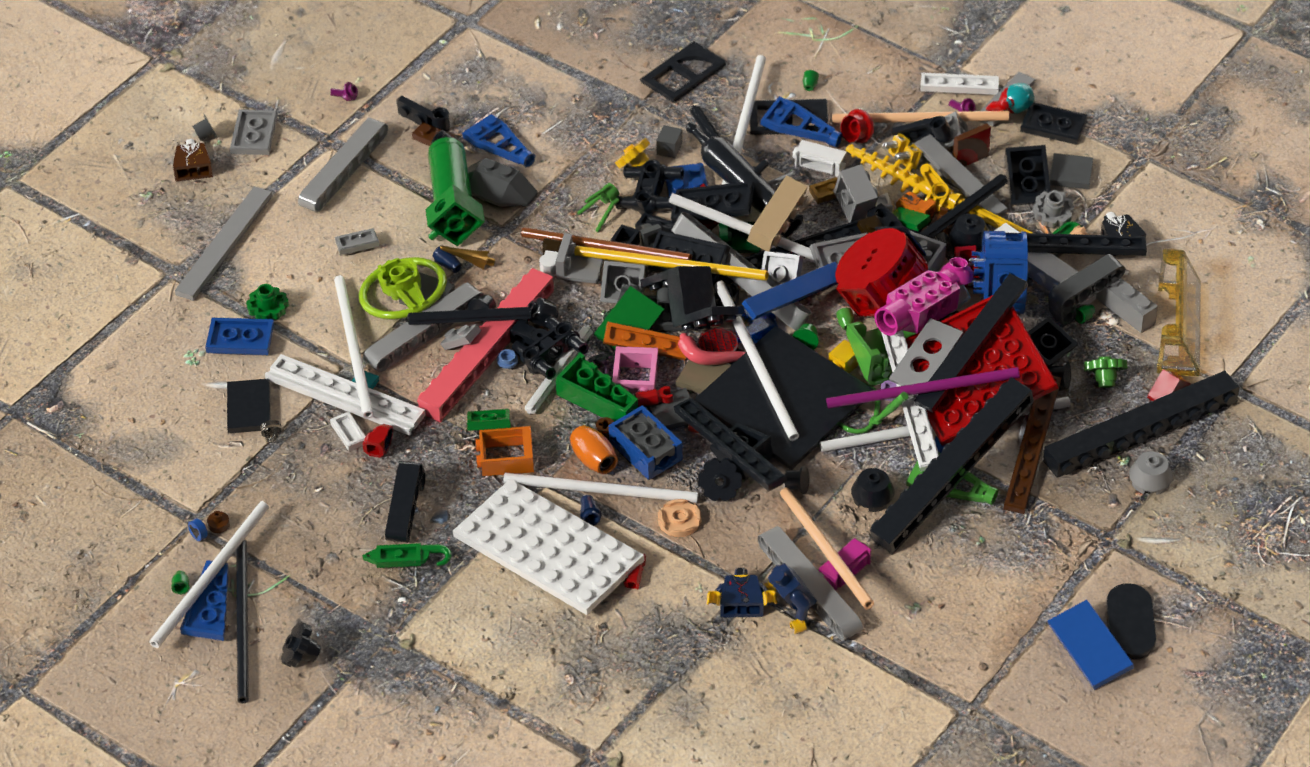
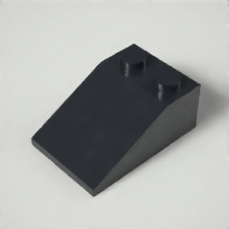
M1046 145L1005 149L1004 159L1011 206L1035 204L1038 195L1042 192H1051Z

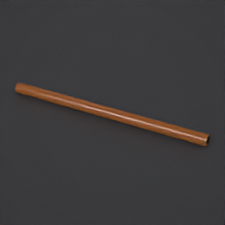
M523 227L521 230L522 237L537 240L547 238L562 241L564 235L563 233ZM572 235L573 243H576V246L692 261V254Z

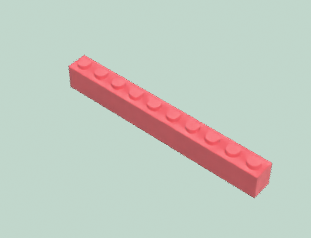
M532 268L522 277L520 283L512 288L505 300L500 302L498 308L527 307L531 301L538 297L548 299L554 292L553 276ZM518 320L485 321L482 326H479L481 329L480 333L470 344L464 345L459 352L455 353L449 364L443 367L441 373L418 396V405L420 408L425 409V416L441 422L497 358L499 353L510 343V329Z

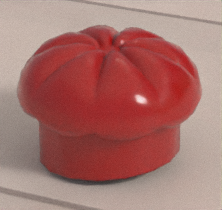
M854 109L843 118L840 128L843 138L848 142L855 141L861 144L871 139L874 133V122L868 112L862 109Z

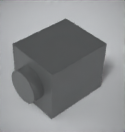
M663 125L656 140L657 155L675 159L682 145V129Z

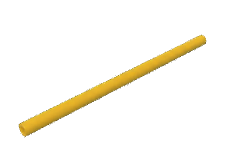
M576 246L574 250L575 256L665 268L710 266L711 274L767 281L769 275L768 270Z

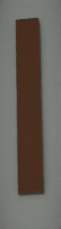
M1053 376L1058 389L1034 400L1032 403L1003 510L1025 515L1060 388L1061 377Z

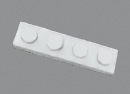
M921 73L920 91L996 95L999 89V76Z

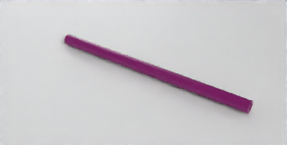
M1018 367L830 397L826 398L828 409L896 398L902 392H906L910 396L1009 380L1011 377L1016 379L1020 378V372Z

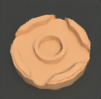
M674 499L666 502L663 508L659 510L658 525L667 535L685 537L693 534L700 527L701 511L696 504L693 505L688 500Z

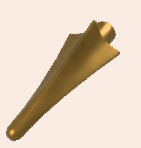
M448 246L440 247L442 251L462 258L483 270L485 265L493 267L495 263L494 258L488 257L489 251L468 250Z

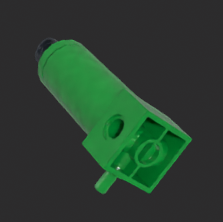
M440 130L433 137L428 150L434 202L425 209L427 226L433 230L428 234V237L434 241L441 235L458 247L485 222L482 204L473 199L471 195L464 145L444 130Z

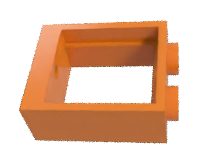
M531 426L479 430V439H475L476 452H480V455H476L477 468H482V476L534 472ZM523 445L524 456L486 458V448Z

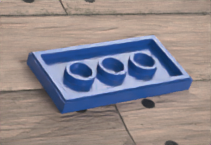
M1087 599L1048 620V625L1094 690L1134 669V665Z

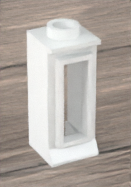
M802 140L799 146L794 148L792 157L795 158V167L798 165L835 175L836 177L846 167V163H843L846 151Z

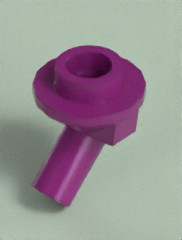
M346 82L343 90L331 88L330 96L343 97L346 101L355 100L358 94L357 87L351 82Z
M971 98L964 99L962 103L951 99L948 106L959 112L976 110L975 103Z

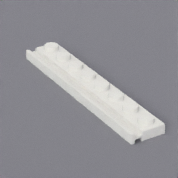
M282 354L272 364L270 371L265 373V379L269 378L270 382L363 417L355 382ZM368 388L374 414L368 420L378 424L393 426L394 430L410 436L412 434L411 431L419 425L426 415L425 409Z

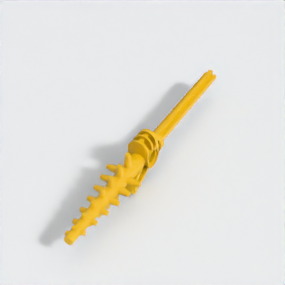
M853 144L848 145L846 148L851 157L854 158L856 156L861 159V164L864 165L867 162L872 165L871 171L874 172L876 168L882 171L880 176L882 179L887 174L893 177L890 182L892 186L898 180L902 181L903 184L900 192L903 193L911 186L914 188L912 192L916 196L919 192L927 195L924 201L928 199L935 201L936 212L940 213V207L951 210L965 200L962 194L954 193V190L948 187L929 164H923L920 167L921 177L911 172L913 163H910L903 169L899 167L902 162L900 159L892 164L888 162L890 158L888 155L881 159L877 157L878 153L876 151L873 154H869L865 148L860 150L854 147ZM945 192L943 196H937L938 193ZM978 205L967 213L980 216L985 223L995 228H999L1004 223H1007L1020 233L1022 231L1032 233Z

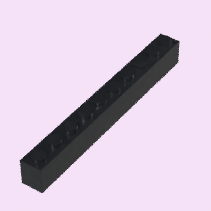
M1224 370L1045 446L1043 462L1056 478L1068 475L1077 469L1087 467L1098 460L1106 459L1110 455L1124 451L1133 445L1143 443L1154 436H1159L1187 422L1197 420L1208 413H1213L1222 407L1234 404L1238 399L1240 387Z
M1013 377L1004 382L998 392L986 401L979 413L977 412L972 416L967 426L958 431L954 440L944 446L941 454L930 461L928 468L923 473L918 474L914 483L908 489L903 490L899 499L886 509L885 514L879 520L872 524L870 529L872 540L893 555L1034 402L1032 390Z

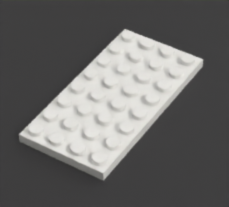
M510 479L453 530V537L586 615L618 587L639 564L645 561L642 553Z

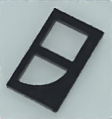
M693 41L643 76L640 81L674 103L726 65V60ZM698 60L713 65L697 75L680 63ZM669 70H673L689 80V82L674 92L656 81V79Z
M827 99L790 100L828 124ZM755 100L750 117V135L784 134L764 126L758 127L757 110H769L776 100ZM793 114L787 119L786 124L793 125ZM809 125L805 130L818 132L820 128L816 125Z

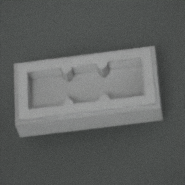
M374 228L335 237L340 255L379 247V241Z

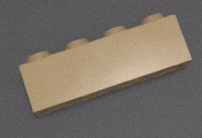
M786 175L751 228L747 241L765 251H770L773 246L776 247L782 237L780 234L782 232L786 233L789 228L790 218L794 220L799 211L798 206H803L806 202L808 195L805 193L808 186Z

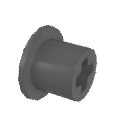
M203 115L204 120L192 126L200 141L213 134L217 137L205 115Z

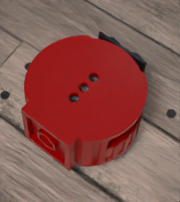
M905 226L875 227V232L868 233L857 240L840 259L835 272V278L839 284L836 289L858 316L874 317L876 311L886 305L887 294L928 270V264L923 257L927 255Z

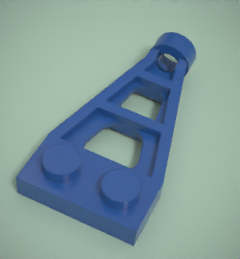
M780 96L762 117L760 124L779 133L826 142L836 148L839 146L843 136L841 132L836 131L835 128L797 103ZM791 114H795L803 119L800 126L788 125L785 122ZM809 123L820 128L818 132L805 129Z
M492 114L462 132L463 139L473 146L517 164H522L525 167H530L535 161V154L527 150L509 127ZM497 133L504 137V139L496 144L486 141ZM511 143L516 147L511 152L504 150Z

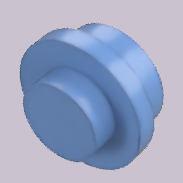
M510 349L502 350L497 357V364L501 368H513L518 363L517 355Z

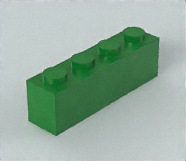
M581 352L556 377L557 396L602 418L608 417L615 422L638 408V399L620 384H615L608 374H603L599 371L598 366L593 362L589 363Z

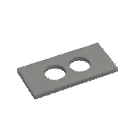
M930 318L889 377V381L900 386L928 382L964 333ZM936 340L942 344V348L935 354L926 353L923 347L927 342ZM917 359H925L929 362V367L923 372H915L911 369V364Z

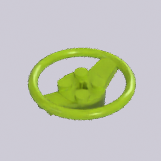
M409 257L388 260L382 266L381 264L378 265V268L364 280L359 291V302L362 308L374 317L381 319L407 318L408 313L422 312L438 301L447 284L445 271L439 264L426 258ZM417 266L432 269L439 279L436 290L426 300L420 290L421 277ZM378 278L383 293L391 296L393 300L401 299L408 309L383 311L374 308L367 300L370 286Z

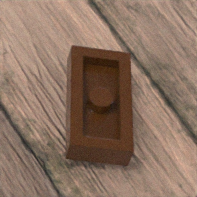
M423 122L412 132V139L431 146L433 137L441 129Z

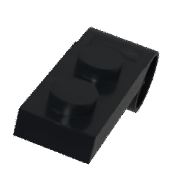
M402 95L396 99L398 114L415 122L417 125L424 122L445 132L450 130L449 111L446 108L438 107L431 111Z
M944 116L927 118L892 128L893 137L901 133L910 140V143H915L929 134L936 137L938 142H946L953 136V131Z

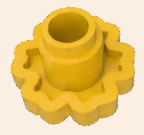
M645 137L636 145L630 144L623 150L625 154L617 159L615 164L619 169L627 163L631 167L645 164L650 158L643 150L651 143Z

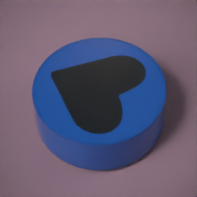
M196 518L188 523L189 531L195 540L201 541L207 537V528L200 519Z

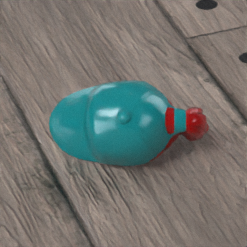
M1014 83L1004 89L999 101L991 102L985 109L987 111H1009L1012 114L1021 113L1032 106L1034 102L1033 89L1026 83Z

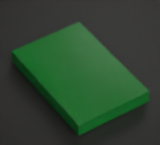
M630 286L595 331L594 336L604 341L607 322L650 330L664 312V308ZM608 345L616 350V346Z

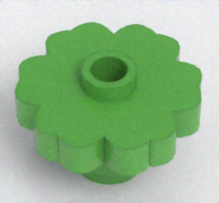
M1110 356L1084 362V372L1095 373L1096 383H1098L1099 388L1115 387L1117 371L1128 369L1127 360L1112 359Z

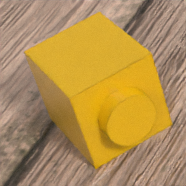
M845 339L829 353V361L848 373L859 365L850 342Z

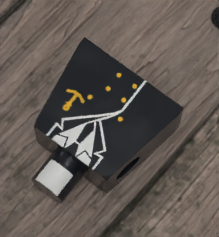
M1114 212L1105 214L1101 225V235L1146 236L1144 230L1130 215L1116 216Z

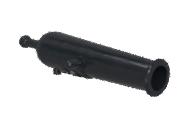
M687 123L686 131L693 134L702 145V160L727 184L754 182L752 206L759 213H762L776 192L761 176V172L768 167L769 161L764 159L756 167H752L726 139L720 136L709 138L697 128L696 123ZM797 214L794 220L790 218L789 228L786 233L782 232L780 235L785 238L796 232L803 222V215Z

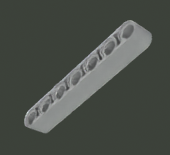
M367 118L302 190L298 198V205L314 212H319L386 137L388 125L381 121Z
M464 283L422 312L468 310L469 302L474 298L482 297L484 294L470 283ZM407 321L366 349L363 354V360L376 371L383 372L454 323L409 325Z
M779 526L757 536L760 548L775 566L786 563L799 575L817 599V602L811 607L841 641L863 630L861 620Z

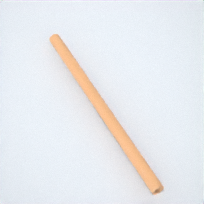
M1009 111L957 112L963 121H1009ZM953 112L868 114L872 117L874 123L916 122L936 116L945 117ZM848 113L832 114V123H841Z
M787 487L783 488L780 495L862 606L865 609L872 608L874 601L791 490Z

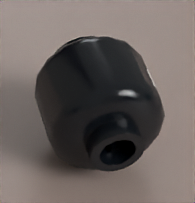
M538 297L527 306L531 307L532 317L529 320L541 327H546L544 322L547 317L553 316L555 319L558 318L557 306L545 298Z

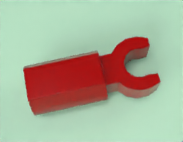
M663 386L660 390L653 389L634 393V396L638 399V408L642 405L644 407L657 405L659 402H673L670 386Z
M643 554L645 561L639 564L625 579L624 585L626 588L639 589L643 567L646 564L645 554Z

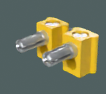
M903 134L894 135L891 142H885L882 145V148L889 149L888 152L896 160H902L901 164L907 167L910 163H913L912 168L917 169L923 152L916 145L910 143V140Z

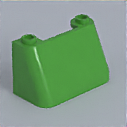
M863 322L847 324L846 335L869 385H878L889 380L893 372L879 328L867 331V327ZM903 331L905 339L916 334L913 332Z

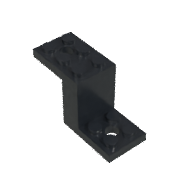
M677 266L640 280L641 288H650V291L668 288L673 328H682V331H689L698 327L699 331L711 329L710 326L723 325V321H736V317L744 315L743 306H716L710 266Z

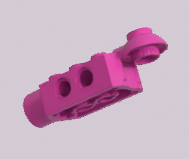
M960 257L951 258L939 272L927 270L887 294L886 305L875 313V322L879 330L888 336H892L901 330L919 333L930 318L938 321L958 308L959 285L969 284L974 279V273L967 260Z

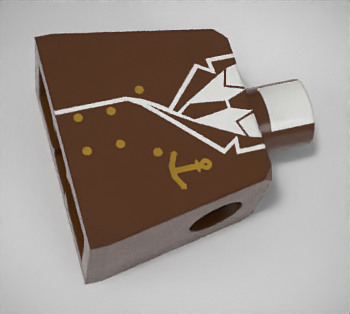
M188 139L185 141V145H178L176 147L173 162L176 182L213 177L211 161L204 143H196L194 139Z

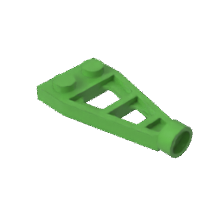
M918 460L906 481V486L910 487L914 483L916 476L924 472L920 471ZM968 472L963 479L974 485L971 492L957 490L955 486L946 496L993 505L999 489L987 485Z

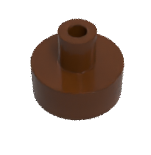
M214 511L207 518L209 530L216 534L227 531L230 527L229 516L225 512Z

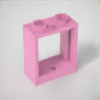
M616 346L612 381L617 385L620 384L631 394L656 389L658 348ZM620 367L651 368L649 381L619 380Z

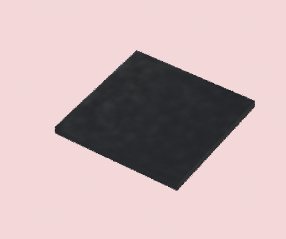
M775 326L755 346L799 434L798 439L794 441L789 440L747 352L694 400L730 429L739 423L770 436L773 458L793 470L821 441L826 439L863 404L828 409L826 398L873 391V388Z

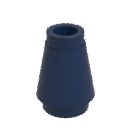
M439 246L433 253L434 261L453 273L459 272L462 268V263H460L455 255L442 251L440 249L441 246Z
M585 495L581 498L580 519L595 526L600 522L602 513L593 497Z

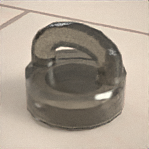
M268 420L261 424V435L265 437L266 442L273 443L281 434L282 427L279 421Z

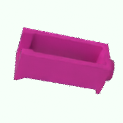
M855 538L837 552L854 576L867 564H871V549ZM829 560L819 568V572L824 575L823 577L836 592L837 588H841L845 584V581Z

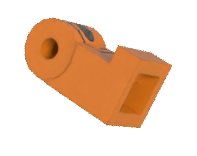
M907 192L896 202V208L903 207L930 215L931 220L933 219L934 212H936L935 201L931 199L924 201L913 192Z

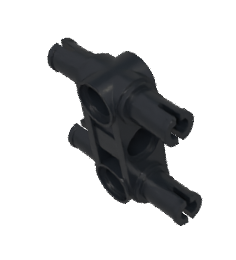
M649 160L637 167L625 166L623 171L624 178L639 180L635 194L633 196H617L619 202L615 206L617 209L628 208L639 211L641 215L644 212L653 214L658 209H672L673 204L669 203L670 197H660L666 179L683 180V167H666V165L660 164L657 160Z
M553 316L547 317L544 322L546 328L550 331L527 347L520 340L515 341L512 345L513 351L520 356L522 363L527 366L530 373H541L548 380L556 375V370L551 364L572 348L583 355L589 350L588 344L580 338V334L573 328L571 322H559Z

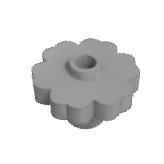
M1056 190L1049 193L1042 192L1036 197L1035 204L1033 205L1034 218L1041 220L1043 226L1054 228L1056 225L1062 226L1066 222L1071 221L1072 214L1074 213L1073 201L1070 198H1065L1064 192Z

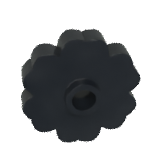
M716 457L705 462L704 470H701L698 474V486L704 488V496L712 501H717L719 498L723 501H728L730 498H734L737 493L736 489L742 486V473L736 470L737 464L728 458H723L720 461ZM721 477L724 481H719L717 478Z
M298 622L292 628L291 634L287 636L282 648V664L295 667L301 659L306 662L309 660L314 662L317 659L321 646L317 644V641L310 638L312 634L310 625Z

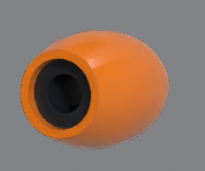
M586 425L577 427L571 433L570 443L577 458L586 467L600 474H607L616 467L618 458L614 447L602 433Z

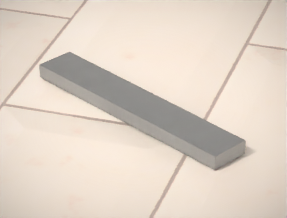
M931 134L915 142V145L922 150V155L965 197L968 198L984 186ZM993 194L978 204V206L998 216H1002L1007 212V207Z

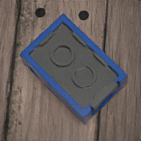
M643 405L608 425L609 441L612 446L648 480L683 460L682 442Z

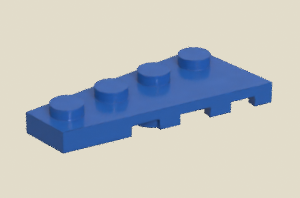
M206 561L201 576L213 561ZM225 563L185 614L180 627L182 635L224 641L229 576L228 563Z

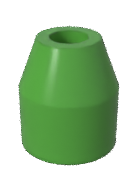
M842 308L836 312L839 325L846 331L847 324L854 323L852 309Z

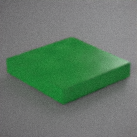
M510 409L468 411V431L511 428Z

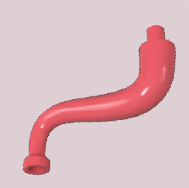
M682 333L679 336L678 346L686 358L696 364L719 365L736 362L746 353L743 351H704L697 347L693 337L688 336L687 333Z

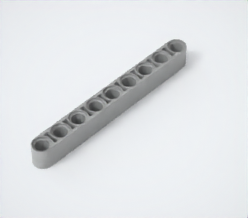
M681 212L672 228V232L675 234L728 245L686 212ZM730 247L724 265L758 269ZM728 276L751 296L778 286L769 277L767 281ZM799 301L772 312L794 330H798L803 324H806L812 314Z

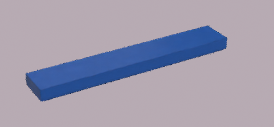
M832 262L749 297L742 302V305L752 319L755 320L838 284L835 278L837 263Z

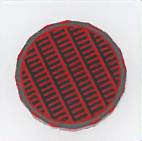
M712 328L704 331L699 336L697 347L711 352L738 351L739 340L736 334L728 329Z

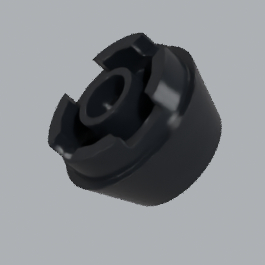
M965 214L956 220L950 230L949 238L953 243L954 249L955 247L976 245V252H981V232L988 231L980 216Z
M868 468L858 475L852 485L851 494L858 507L861 505L868 508L869 512H878L886 509V505L892 501L895 489L886 472L878 468Z

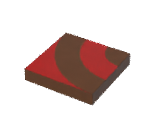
M986 123L954 137L953 156L964 167L989 156L991 126Z

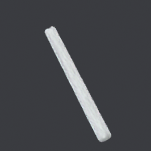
M583 326L578 333L580 338L587 342L593 331L589 326ZM572 348L560 357L554 366L556 370L555 377L550 380L545 378L526 404L525 410L528 414H535L555 387L556 377L578 355L576 350Z

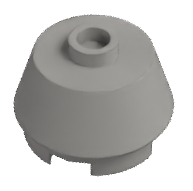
M1148 451L1142 453L1133 463L1129 470V477L1132 481V486L1142 494H1145V491L1156 492V495L1168 489L1173 479V473L1164 455Z

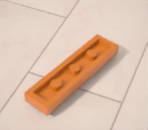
M607 322L603 344L619 347L658 348V355L684 361L686 359L678 346L679 336Z

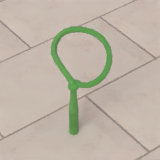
M865 383L869 387L873 388V390H876L875 387ZM902 392L880 414L881 401H875L874 416L871 417L869 425L865 428L854 429L846 426L844 423L840 424L839 427L849 433H867L873 428L874 424H881L882 419L895 411L909 396L906 392Z

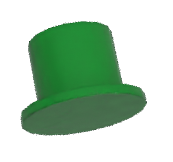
M803 324L792 335V337L812 350L816 349L819 344L817 328L812 324Z

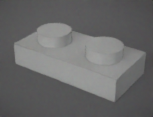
M477 324L471 326L464 325L456 330L453 328L445 334L446 338L440 344L444 350L470 344L480 333L481 329Z

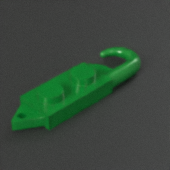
M440 544L376 545V549L362 555V558L367 562L375 564L377 568L421 566V564L426 563L430 553H443L445 555L444 560L437 562V566H443L451 560L452 553L448 547Z

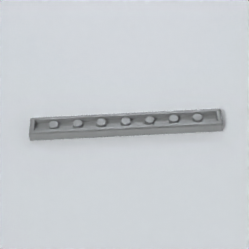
M256 186L252 188L175 289L176 296L192 301L195 300L272 198V191Z

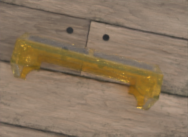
M1163 249L1158 291L1164 289L1169 294L1168 299L1176 300V323L1167 324L1162 328L1157 373L1160 374L1165 369L1178 375L1199 376L1201 281L1184 250Z

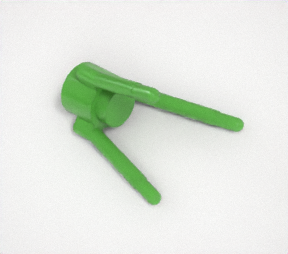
M611 183L606 184L601 190L585 200L587 204L577 212L578 215L582 214L599 200L605 204L611 203L599 222L596 232L600 231L613 207L619 202L617 198L619 195L618 189Z

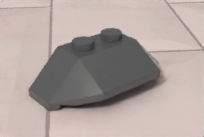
M484 158L468 168L471 195L497 206L522 205V207H528L538 195V191L520 170L488 158Z

